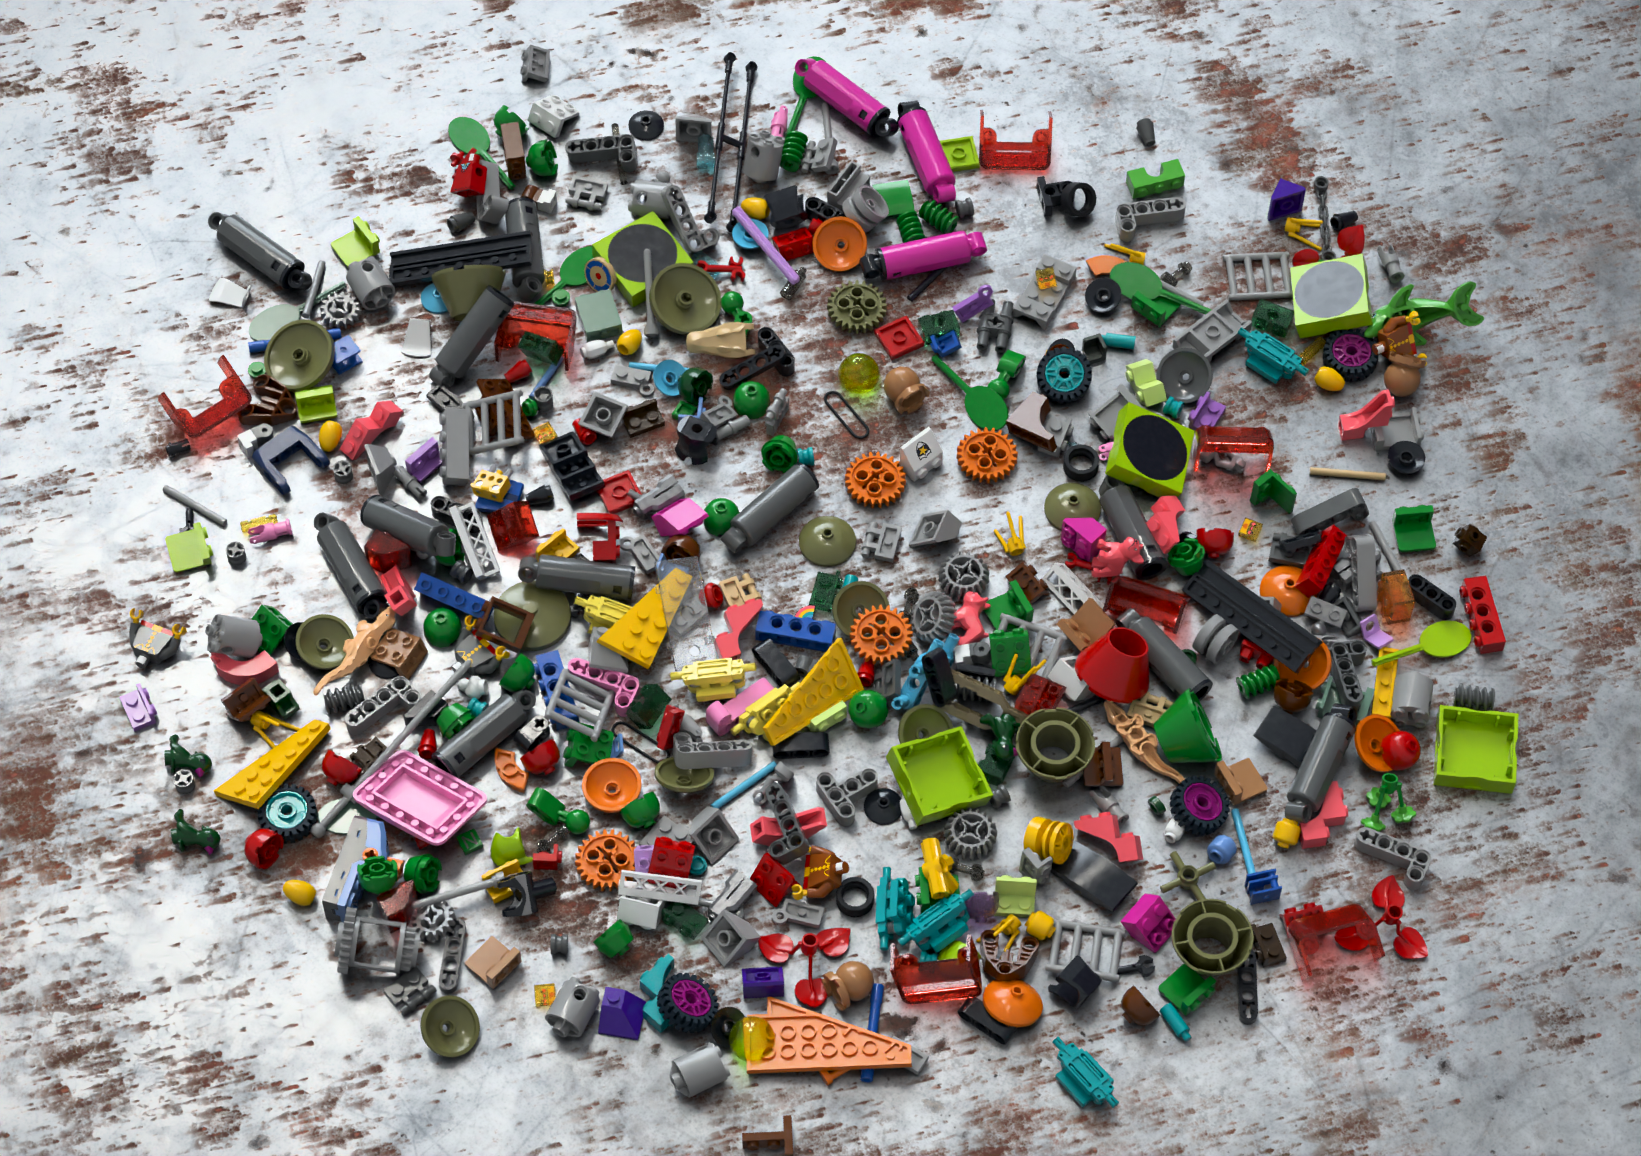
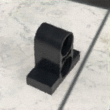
M1044 176L1037 177L1036 189L1044 217L1051 216L1052 207L1061 206V194L1063 189L1072 183L1071 181L1046 184ZM1075 192L1072 196V202L1075 199Z

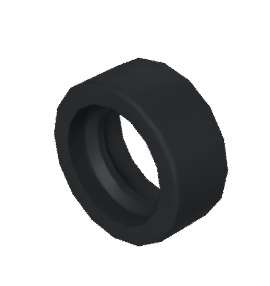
M1072 182L1068 184L1061 194L1063 210L1071 216L1084 217L1089 215L1096 205L1097 197L1095 190L1087 183ZM1077 189H1082L1085 194V203L1080 210H1076L1072 204V196Z
M1078 444L1066 451L1063 469L1070 479L1084 482L1091 480L1097 474L1099 456L1092 447ZM1076 456H1085L1092 461V466L1086 470H1078L1070 465V460Z
M847 878L837 888L836 904L843 914L850 917H861L872 909L874 889L863 878ZM851 888L862 889L867 894V900L860 906L848 905L843 899L844 892Z

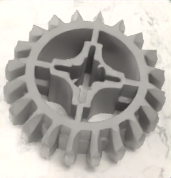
M960 551L959 555L953 553L951 558L947 556L945 562L942 561L941 567L938 570V581L940 582L941 589H944L945 594L950 593L951 598L958 596V600L969 591L977 592L981 596L982 591L986 590L989 583L990 572L987 569V563H983L982 558L977 559L976 554L970 556L969 551L966 555H963ZM973 569L979 577L975 576V573H973L971 570ZM949 575L956 580V583L950 579Z
M931 591L920 597V602H915L916 608L912 609L914 614L911 616L913 619L911 623L914 627L913 632L916 634V637L927 643H932L934 639L943 641L944 638H947L948 633L952 632V626L955 625L954 619L957 618L954 615L957 609L954 608L955 603L952 602V598L945 593Z
M970 807L968 812H965L963 809L960 810V814L954 812L953 817L948 818V823L945 824L944 828L945 843L949 845V850H955L954 854L956 856L961 853L963 859L966 855L971 860L975 855L980 859L981 853L987 855L988 850L992 851L993 844L997 842L996 836L998 831L996 830V824L992 823V817H986V811L980 814L978 808L975 812ZM960 827V836L956 837L955 830ZM985 830L987 836L982 841L980 834L981 831Z

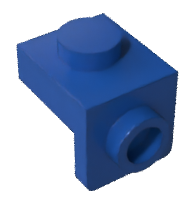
M954 330L939 338L935 335L930 336L932 350L942 358L962 348L957 333Z

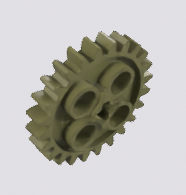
M858 280L855 281V284L849 281L847 286L842 283L841 288L836 286L835 292H831V297H828L827 304L828 316H831V322H835L836 327L842 325V331L848 328L849 333L852 330H855L856 334L859 333V330L866 333L867 328L873 331V325L879 327V322H883V317L886 316L887 304L886 298L883 297V292H878L879 287L873 289L872 283L867 286L865 281L859 284Z

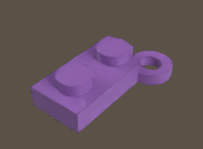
M983 285L978 289L977 293L952 307L962 323L994 304L990 297L993 294V290L990 285Z

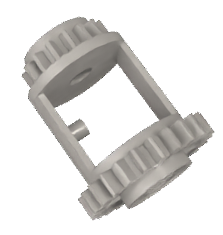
M346 908L344 923L339 922L334 953L335 957H339L337 973L347 974L348 967L399 973L400 970L410 971V967H416L420 933H416L415 927H408L404 922L356 916L357 908ZM360 922L401 928L395 967L379 965L380 957L374 956L371 957L370 964L354 962Z

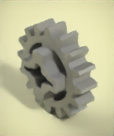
M342 291L340 295H337L334 292L333 297L327 296L328 301H322L323 305L320 306L321 318L324 319L325 324L329 323L331 328L337 325V328L344 326L346 329L347 324L353 326V320H359L358 315H361L360 303L357 302L356 297L351 298V293L344 295V291Z
M444 901L443 903L439 902L425 906L422 909H416L418 914L412 915L414 921L411 922L413 927L416 928V933H420L421 939L426 937L430 941L432 937H435L438 940L440 935L446 937V931H452L450 926L456 924L454 921L456 915L452 906L448 905L447 901Z

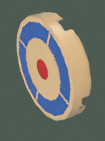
M595 257L589 260L584 269L587 283L596 292L612 290L617 280L613 266L604 261L606 259L603 257Z

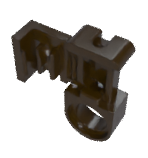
M375 736L365 748L363 745H360L356 753L352 752L350 758L352 761L356 760L364 767L363 771L365 773L377 760L379 754L382 751L384 752L387 747Z

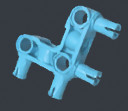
M949 633L945 643L939 639L933 640L929 650L921 654L915 663L911 665L909 676L901 689V696L895 697L891 703L894 709H910L920 704L928 687L922 666V657L935 648H942L947 654L951 667L955 660L953 658V650L960 639L959 636ZM916 679L919 680L920 686H917V685H916V683H915V680H916Z

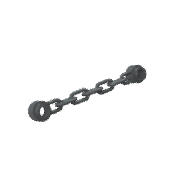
M1318 176L1315 178L1313 186L1321 203L1318 207L1319 218L1323 221L1320 233L1325 244L1322 247L1321 260L1326 261V259H1336V254L1328 243L1331 233L1330 227L1326 223L1329 213L1324 200L1327 198L1326 190L1329 181L1324 176ZM1325 208L1326 215H1321V210L1324 211ZM1327 228L1328 235H1323V230Z

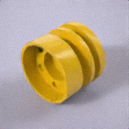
M1034 817L1028 824L1024 835V850L1029 847L1032 852H1036L1041 860L1051 856L1053 863L1063 864L1070 855L1073 846L1072 826L1065 822L1061 823L1060 821H1052L1043 817Z

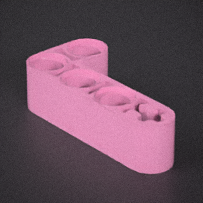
M573 658L568 662L569 673L607 691L613 690L615 692V710L619 716L626 717L632 713L640 696V683L636 677L622 672L589 667V661L580 658ZM634 687L635 689L629 690L627 688Z
M761 678L724 705L719 701L713 702L706 710V722L718 736L725 735L731 728L739 724V716L746 712L745 708L770 692L774 687L766 678Z

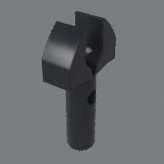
M192 508L186 509V526L179 528V533L194 529Z
M578 592L575 594V599L576 596L583 598L582 593ZM577 604L570 606L571 615L574 617H578L577 613L580 610L585 612V607Z
M1141 955L1138 957L1137 963L1119 966L1117 974L1138 971L1142 973L1143 977H1148L1154 972L1155 966L1147 968L1143 965L1153 963V958Z

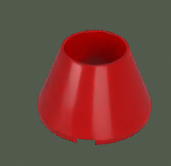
M1123 627L1113 628L1079 653L1075 661L1076 674L1080 681L1084 680L1089 685L1088 689L1101 698L1116 703H1132L1133 700H1141L1149 689L1148 644L1140 634L1131 629Z

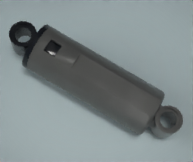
M214 212L209 216L208 225L211 229L217 231L218 241L284 289L293 287L300 290H307L311 287L312 276L304 272V263L237 214L229 216L220 212Z
M324 512L317 514L314 518V527L319 531L316 536L318 544L357 612L365 614L367 618L377 620V616L389 607L384 596L387 594L386 590L347 523Z
M1335 703L1331 708V712L1324 714L1286 795L1289 801L1285 807V817L1287 819L1307 823L1311 819L1312 812L1319 810L1356 731L1354 723L1357 719V709L1355 706Z

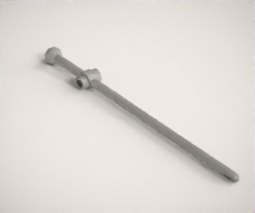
M466 660L354 785L351 786L346 783L341 788L342 799L320 823L312 825L310 829L312 835L316 838L323 837L326 833L325 828L348 802L357 804L353 798L354 790L383 765L472 665L471 660Z

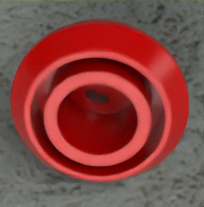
M710 582L700 590L698 599L705 607L718 608L723 602V594L717 584Z

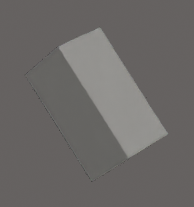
M852 160L849 162L827 191L828 204L843 211V202L850 195H853L860 186H868L870 184V177L861 172V165Z

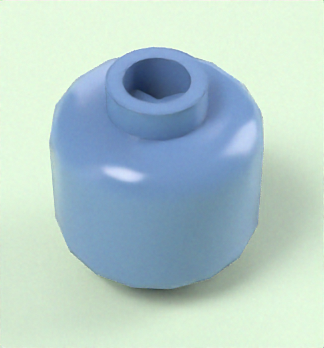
M1226 835L1216 836L1207 847L1209 859L1216 864L1228 863L1237 851L1233 839Z

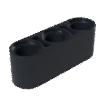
M809 197L805 201V212L808 214L807 219L811 221L813 218H819L824 222L833 217H846L843 211L817 197Z
M763 327L759 329L758 347L760 350L764 351L773 345H781L785 349L787 357L785 361L776 365L775 369L785 377L794 374L795 358L771 328ZM778 351V352H775V353H776L775 356H776V357H779V356H780V355H779L780 352H779V351Z
M435 496L430 502L432 516L435 519L455 526L449 508L455 505L461 507L464 504L443 496ZM471 508L462 512L464 519L471 521L473 516ZM477 510V512H478V514H479V517H480V519H481V522H482L481 512H480L479 510ZM472 525L470 533L480 532L479 527Z
M1414 574L1409 577L1405 588L1408 597L1442 620H1450L1453 617L1456 609V600L1421 575Z
M767 638L752 648L754 657L779 687H782L784 684L790 687L800 680L797 670L771 639Z
M938 647L925 654L921 661L932 701L937 707L941 708L954 701L958 694L947 654L942 648Z
M826 732L794 733L775 746H772L773 757L776 759L825 757L830 753L829 735Z
M969 995L957 1011L963 1020L1003 1045H1006L1018 1029V1027L1008 1026L994 1019L987 1012L983 1001L973 995Z

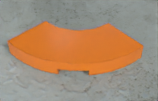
M1110 255L1096 256L1086 260L1088 267L1095 277L1110 275L1115 265L1126 262L1121 258Z
M496 748L494 758L498 775L510 788L525 793L529 773L517 766L515 752Z

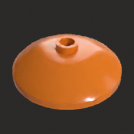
M838 216L827 219L817 228L814 234L813 251L815 257L824 267L830 270H850L860 263V258L866 254V234L863 228L850 218ZM840 242H844L843 248L838 247Z
M1285 565L1275 567L1264 575L1259 593L1260 596L1275 597L1282 604L1280 612L1287 617L1300 616L1304 614L1310 598H1307L1294 587L1302 569Z
M1324 642L1319 645L1309 658V666L1306 668L1303 666L1298 674L1274 658V666L1279 672L1280 679L1286 678L1290 683H1294V680L1309 685L1312 690L1318 688L1326 681L1332 667L1331 654Z
M1379 714L1369 715L1358 723L1354 735L1355 747L1361 760L1369 768L1378 772H1389L1393 769L1382 758L1381 754H1384L1383 747L1381 748V742L1386 735L1400 730L1393 721Z
M606 758L595 762L587 769L582 780V791L586 801L595 809L609 813L620 812L624 806L638 799L642 788L641 777L637 769L631 763L619 758ZM610 790H615L616 792H615V793H610L609 791H610Z
M995 979L986 986L983 993V1004L987 1012L994 1019L1005 1025L1025 1027L1035 1023L1041 1016L1043 1003L1040 995L1031 985L1022 980L1000 981Z

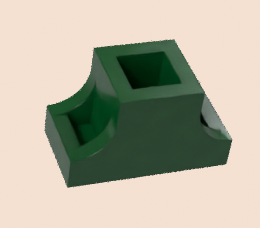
M280 679L272 681L262 689L264 694L272 699L268 704L283 720H286L300 709L291 691Z

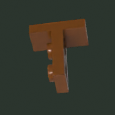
M791 1115L783 1116V1131L742 1133L743 1149L747 1148L751 1151L758 1150L759 1148L776 1150L784 1147L785 1156H793Z

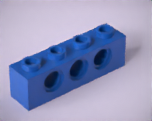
M421 572L414 588L415 591L472 616L482 618L484 612L481 609L485 599ZM492 607L487 622L489 621V618L493 612L494 607Z
M760 611L755 630V640L764 641L769 638L773 643L826 652L834 643L836 624L826 620H813L809 617L800 618L794 617L791 614L783 615L773 611Z
M558 650L536 655V663L533 664L535 666V674L540 675L541 680H538L540 690L545 691L546 694L543 697L546 708L553 694L552 690H554L560 673L564 669ZM566 680L564 686L570 688L569 683ZM561 693L559 699L576 706L573 698ZM556 706L554 712L579 722V716L562 708L559 709ZM550 719L551 725L555 724L557 731L569 728L564 724H561L553 719Z

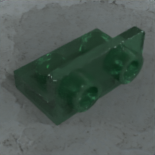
M818 571L809 605H816L818 610L832 612L837 590H841L843 585V578H840L841 571H836V575Z
M672 902L667 909L663 908L661 910V917L666 925L674 926L684 937L689 936L693 940L708 923V918L685 903Z

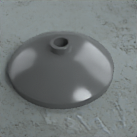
M1177 348L1162 358L1157 368L1156 377L1158 381L1163 383L1167 398L1172 396L1176 401H1182L1185 404L1195 402L1200 396L1206 394L1211 386L1213 373L1208 359L1201 352L1192 348ZM1189 374V379L1183 380V375Z

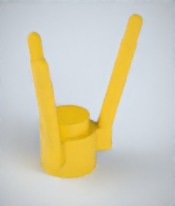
M1287 218L1285 231L1289 232L1288 236L1294 237L1322 251L1321 247L1295 234L1300 232L1301 226L1319 228L1320 224L1323 223L1322 220Z
M1113 243L1104 245L1106 248L1129 254V262L1144 265L1146 253L1134 251Z
M1007 511L1006 514L1012 537L1008 539L1006 544L997 529H994V533L1003 545L1005 553L1017 556L1026 549L1022 516L1018 517V537L1015 533L1010 512Z
M1015 654L1007 675L1003 679L1006 682L1003 686L1005 690L1012 695H1017L1024 684L1046 663L1045 659L1037 666L1032 667L1021 679L1017 675L1011 677L1018 654Z
M260 710L254 712L250 719L251 724L255 725L253 730L258 732L272 748L276 746L262 729H267L270 724L277 727L282 725L295 731L301 729L274 718L267 713L265 714Z
M1009 914L1006 919H1002L999 924L990 929L995 931L993 936H997L1001 932L1006 935L1012 934L1003 951L1006 952V949H1010L1016 936L1020 933L1018 928L1021 926V922L1015 915ZM981 936L976 940V942H980Z

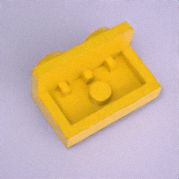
M562 528L560 531L554 532L549 540L541 543L536 548V560L539 562L541 554L572 558L580 551V547L566 535V530Z
M514 859L494 870H489L481 877L482 881L492 879L491 876H495V873L503 871L504 877L523 871L520 868L518 859ZM493 886L486 888L494 904L514 895L509 887L499 889Z

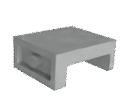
M1123 384L1116 388L1118 393L1094 412L1088 411L1090 416L1089 422L1094 428L1098 426L1102 430L1099 433L1106 441L1108 439L1111 442L1114 441V430L1118 412L1128 402L1142 407Z
M1411 407L1409 413L1392 414L1388 426L1370 428L1375 451L1389 450L1393 444L1399 441H1411L1420 446L1421 440L1424 439V432L1419 426L1421 419L1420 414L1416 412V407Z

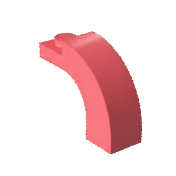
M265 650L248 661H236L226 654L211 652L212 656L210 659L216 665L218 675L233 684L242 685L250 678H255L259 684L279 672L277 662Z

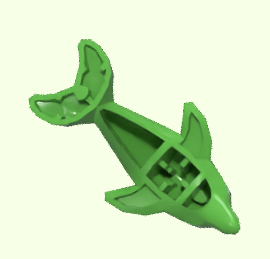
M1471 281L1463 283L1453 292L1447 302L1425 298H1409L1414 285L1409 284L1401 288L1392 297L1389 304L1380 307L1372 314L1373 325H1368L1364 336L1366 338L1378 337V331L1383 329L1390 318L1402 315L1409 316L1412 311L1418 312L1419 315L1412 319L1420 318L1421 321L1418 325H1412L1415 346L1425 345L1427 342L1426 339L1416 332L1417 330L1448 316L1453 317L1463 325L1476 326L1484 320L1482 315L1475 313L1468 306L1471 294L1476 288V283Z

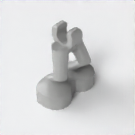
M1220 430L1204 448L1199 459L1207 464L1214 458L1217 467L1234 469L1242 473L1245 469L1246 461L1241 459L1242 456L1226 444L1227 435ZM1222 449L1232 460H1220L1218 450Z
M781 761L774 768L778 776H768L762 789L756 790L753 794L754 798L758 793L764 795V799L760 801V804H764L767 801L766 788L770 784L774 783V781L788 782L794 776V773Z

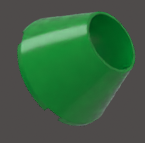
M1191 688L1186 689L1154 723L1159 743L1170 763L1222 761L1221 749L1217 738H1214L1210 721L1194 691L1190 692Z

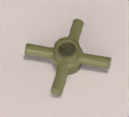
M1177 851L1172 852L1170 857L1179 872L1176 879L1160 886L1162 893L1164 894L1180 886L1182 889L1191 890L1197 900L1206 899L1197 883L1199 876L1216 869L1214 862L1196 869L1192 865H1185ZM1184 876H1190L1192 879H1186Z

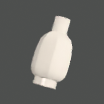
M593 340L585 343L580 348V353L583 358H598L604 355L608 349L613 348L614 342L613 340L607 342Z
M902 795L900 800L902 817L908 822L910 830L916 829V822Z
M1172 818L1168 822L1164 831V838L1167 842L1174 843L1183 836L1186 826L1180 827L1178 825L1180 820L1175 821Z

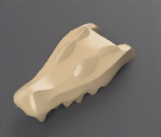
M728 322L704 331L691 332L686 338L687 350L690 353H705L729 359L756 355L755 349L746 350L745 330L754 329V323Z

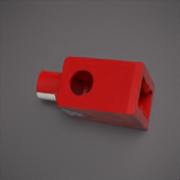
M470 154L468 163L459 164L451 187V193L464 198L484 195L487 168L479 164L480 155Z

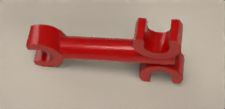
M731 256L728 262L729 265H708L703 260H699L696 265L702 267L706 272L732 273L730 277L732 282H734L736 276L741 278V282L745 278V273L742 271V257H739L738 262H734L733 256Z
M1068 553L1067 559L1073 560L1072 562L1065 561V565L1069 569L1075 566L1088 570L1094 569L1091 567V562L1077 559L1074 553ZM1097 577V582H1100L1102 577ZM1106 577L1108 579L1107 585H1110L1112 577Z

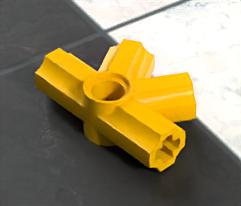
M926 838L921 843L925 862L922 864V871L926 879H928L931 897L933 899H943L953 894L959 886L958 882L949 872L952 870L954 861L951 856L941 854L939 839Z

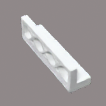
M474 502L461 507L456 505L450 507V513L475 577L481 581L501 572ZM471 508L473 516L471 521L464 519L462 512ZM472 525L480 529L477 538L472 537L469 533ZM479 542L487 547L484 556L476 551ZM486 560H489L493 563L495 569L485 573L483 565Z
M1055 563L1042 578L1073 614L1078 611L1075 600H1081L1084 604L1088 598H1093L1110 618L1114 616L1064 563ZM1054 572L1058 576V585H1053L1049 580ZM1068 586L1071 589V598H1066L1063 595V587Z
M622 870L618 883V895L698 905L702 880ZM625 876L634 877L637 882L625 881ZM648 879H650V880H654V881L657 883V885H656V884H648V883H644V882H646ZM668 882H673L678 888H670L664 885ZM687 885H696V890L687 888L683 890V888Z

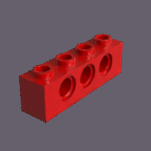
M1334 524L1322 531V542L1316 543V546L1312 548L1294 586L1307 598L1323 590L1344 545L1347 535Z
M1486 575L1463 579L1459 592L1461 598H1464L1465 613L1469 614L1470 617L1469 626L1470 630L1474 631L1475 634L1474 643L1476 648H1479L1480 654L1503 651L1506 640Z

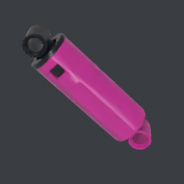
M812 58L800 59L796 62L795 71L799 76H805V87L872 136L875 134L879 136H893L898 132L899 126L897 121L889 118L891 113L889 108L823 60L816 61ZM886 123L888 125V131L885 129Z
M917 100L900 102L897 107L899 116L897 123L925 191L932 195L937 203L955 201L956 190L954 185L956 178L926 109L920 107Z
M957 231L876 248L875 254L865 255L859 261L864 278L874 279L880 276L881 280L884 281L968 263L971 260V256L977 257L985 254L987 247L981 232H972L967 235L965 231Z

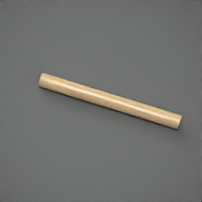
M1310 467L1309 472L1310 475L1383 481L1386 479V473L1315 467Z

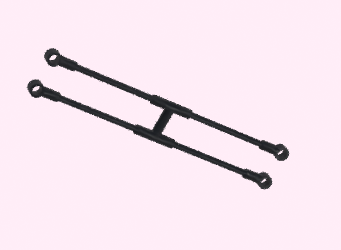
M728 52L724 56L726 76L721 116L716 137V156L711 197L708 202L707 213L704 215V220L709 224L713 223L717 218L715 213V193L723 142L738 148V165L732 210L737 207L742 161L744 160L747 139L746 128L754 72L758 68L757 64L753 61H750L745 66L747 71L742 131L740 132L739 140L724 135L729 80L733 62L736 60V56L732 52ZM732 210L730 220L726 224V229L731 233L734 226L738 223L732 214Z

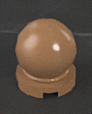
M1390 351L1388 359L1392 360L1393 363L1385 371V386L1391 394L1397 397L1412 395L1420 384L1421 375L1418 369L1425 367L1426 360H1421L1419 357L1404 353L1402 356L1396 354L1397 352Z
M899 366L891 369L886 374L884 391L895 402V408L900 414L904 411H907L908 414L916 411L923 406L924 398H929L930 391L924 384L920 383L918 375L909 367Z
M858 961L843 963L835 974L829 971L822 975L824 977L822 984L828 997L833 996L837 1002L834 1006L840 1011L850 1007V1000L859 1001L864 999L871 993L874 985L873 973L866 964Z

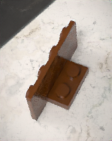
M478 379L476 381L482 394L480 399L514 391L507 379ZM513 399L504 401L505 439L514 438ZM497 403L488 405L489 436H495L498 431ZM520 405L521 436L524 439H533L535 437L534 432ZM476 407L475 410L481 421V407Z

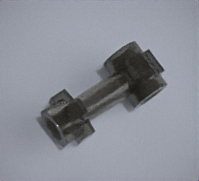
M1187 261L1178 264L1179 269L1171 275L1168 272L1163 273L1160 280L1175 287L1178 283L1176 279L1182 275H1189L1192 266Z
M913 587L905 591L904 598L906 599L904 610L899 611V613H904L903 619L908 618L909 623L913 620L911 618L913 616L911 613L912 607L919 600L918 591Z
M564 825L555 828V834L550 839H542L537 843V853L548 852L551 854L550 848L560 840L565 841L570 835L569 830Z
M954 858V864L950 873L955 874L956 871L969 874L973 881H980L984 877L985 871L980 864H974L970 867L960 864L959 859Z

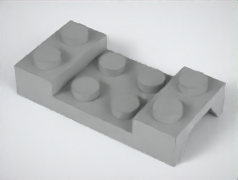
M1043 254L1036 266V272L1023 295H1020L1015 303L1012 316L1016 318L1024 315L1038 322L1042 329L1046 330L1076 276L1077 267ZM1055 277L1056 286L1040 289L1039 282L1053 281Z
M1226 299L1174 338L1172 348L1195 349L1201 352L1210 362L1213 355L1234 339L1239 340L1242 337L1237 334L1241 327L1248 332L1251 331L1252 321H1243L1233 312L1230 302Z

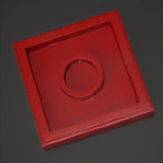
M907 315L874 330V334L891 360L924 346V341Z
M629 470L603 479L605 487L597 490L607 512L610 514H616L633 507L635 500L627 496L630 489L642 495Z

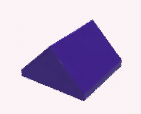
M1280 178L1271 196L1267 216L1268 221L1301 212L1306 192L1305 187Z
M782 966L742 969L743 999L784 997Z

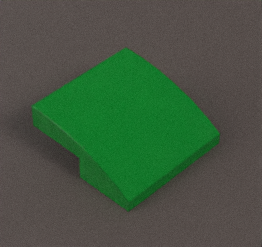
M908 180L872 185V188L884 198L888 205L889 214L887 217L900 216L906 211H915Z

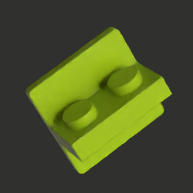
M332 385L295 392L300 423L337 417Z

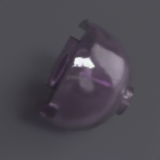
M974 892V896L965 901L966 910L970 916L969 919H974L975 923H986L987 918L993 917L999 908V893L993 892L992 896L988 895L987 892Z

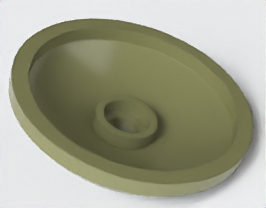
M1064 483L1049 492L1045 499L1044 512L1047 520L1055 528L1062 531V523L1065 518H1093L1098 521L1101 513V504L1096 493L1089 487L1079 483Z
M821 516L812 519L802 528L799 535V547L803 556L811 563L823 567H832L844 563L852 556L856 547V536L854 530L846 521L834 516Z
M866 581L852 582L844 586L837 593L832 606L833 618L837 627L850 637L852 632L851 626L854 625L853 620H859L858 614L855 611L857 607L861 608V614L865 615V608L870 612L872 611V606L877 610L882 604L883 609H886L889 601L885 593L875 584ZM882 620L877 622V624L880 625L885 623V621ZM866 633L863 636L870 637L872 634Z
M319 614L308 618L300 625L296 634L295 644L298 654L308 665L328 670L341 665L346 656V653L343 651L344 643L347 639H354L350 627L342 619L329 614ZM320 645H325L327 648L322 649Z
M930 704L917 705L910 708L903 715L899 723V742L902 744L916 739L929 738L939 732L953 729V725L948 715L939 707ZM919 732H922V738L919 737Z
M669 757L656 765L655 778L668 790L679 793H693L705 789L713 782L714 770L713 768L680 769L675 765L674 758Z
M448 995L433 1000L425 1008L421 1017L420 1028L424 1042L434 1053L443 1057H457L467 1053L475 1045L479 1036L480 1024L478 1015L470 1003L458 996ZM443 1025L447 1026L446 1032L443 1030Z

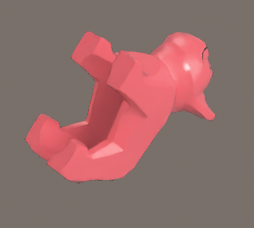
M1127 537L1123 543L1105 542L1103 539H1099L1097 548L1103 550L1099 551L1098 557L1093 556L1091 567L1094 568L1092 576H1118L1123 573L1122 570L1128 560L1142 564L1144 560L1140 555V550L1143 548V544H1139V541L1132 537Z
M966 592L963 598V606L954 613L957 618L954 619L955 625L951 629L954 630L962 627L966 631L963 637L959 636L958 645L977 643L989 636L984 631L979 615L983 610H987L991 606L986 603L988 598H982L977 592Z

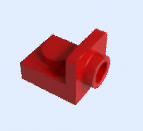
M554 844L553 854L548 852L533 853L534 869L558 870V863H562V851H559L558 844Z

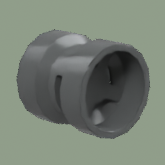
M546 386L538 387L534 391V399L538 405V410L541 412L549 411L553 407L552 390Z

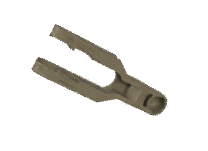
M951 669L954 682L959 684V687L968 688L976 692L978 696L1000 705L1003 709L1002 714L1013 716L1020 725L1029 716L1027 713L1010 706L1002 691ZM952 701L940 708L944 712L981 729H992L990 726L980 723V718L985 715Z

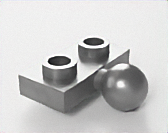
M1311 596L1304 615L1318 620V622L1311 626V633L1313 635H1325V624L1337 629L1341 628L1347 610Z

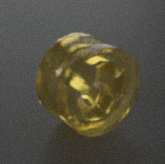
M544 269L545 286H548L550 283L555 285L553 269L550 271Z

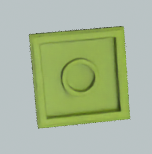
M973 136L940 141L953 172L980 168Z

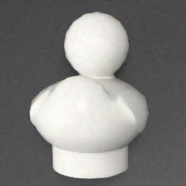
M472 676L470 679L463 678L459 680L458 688L465 692L468 697L479 699L482 695L488 694L489 684L487 679Z

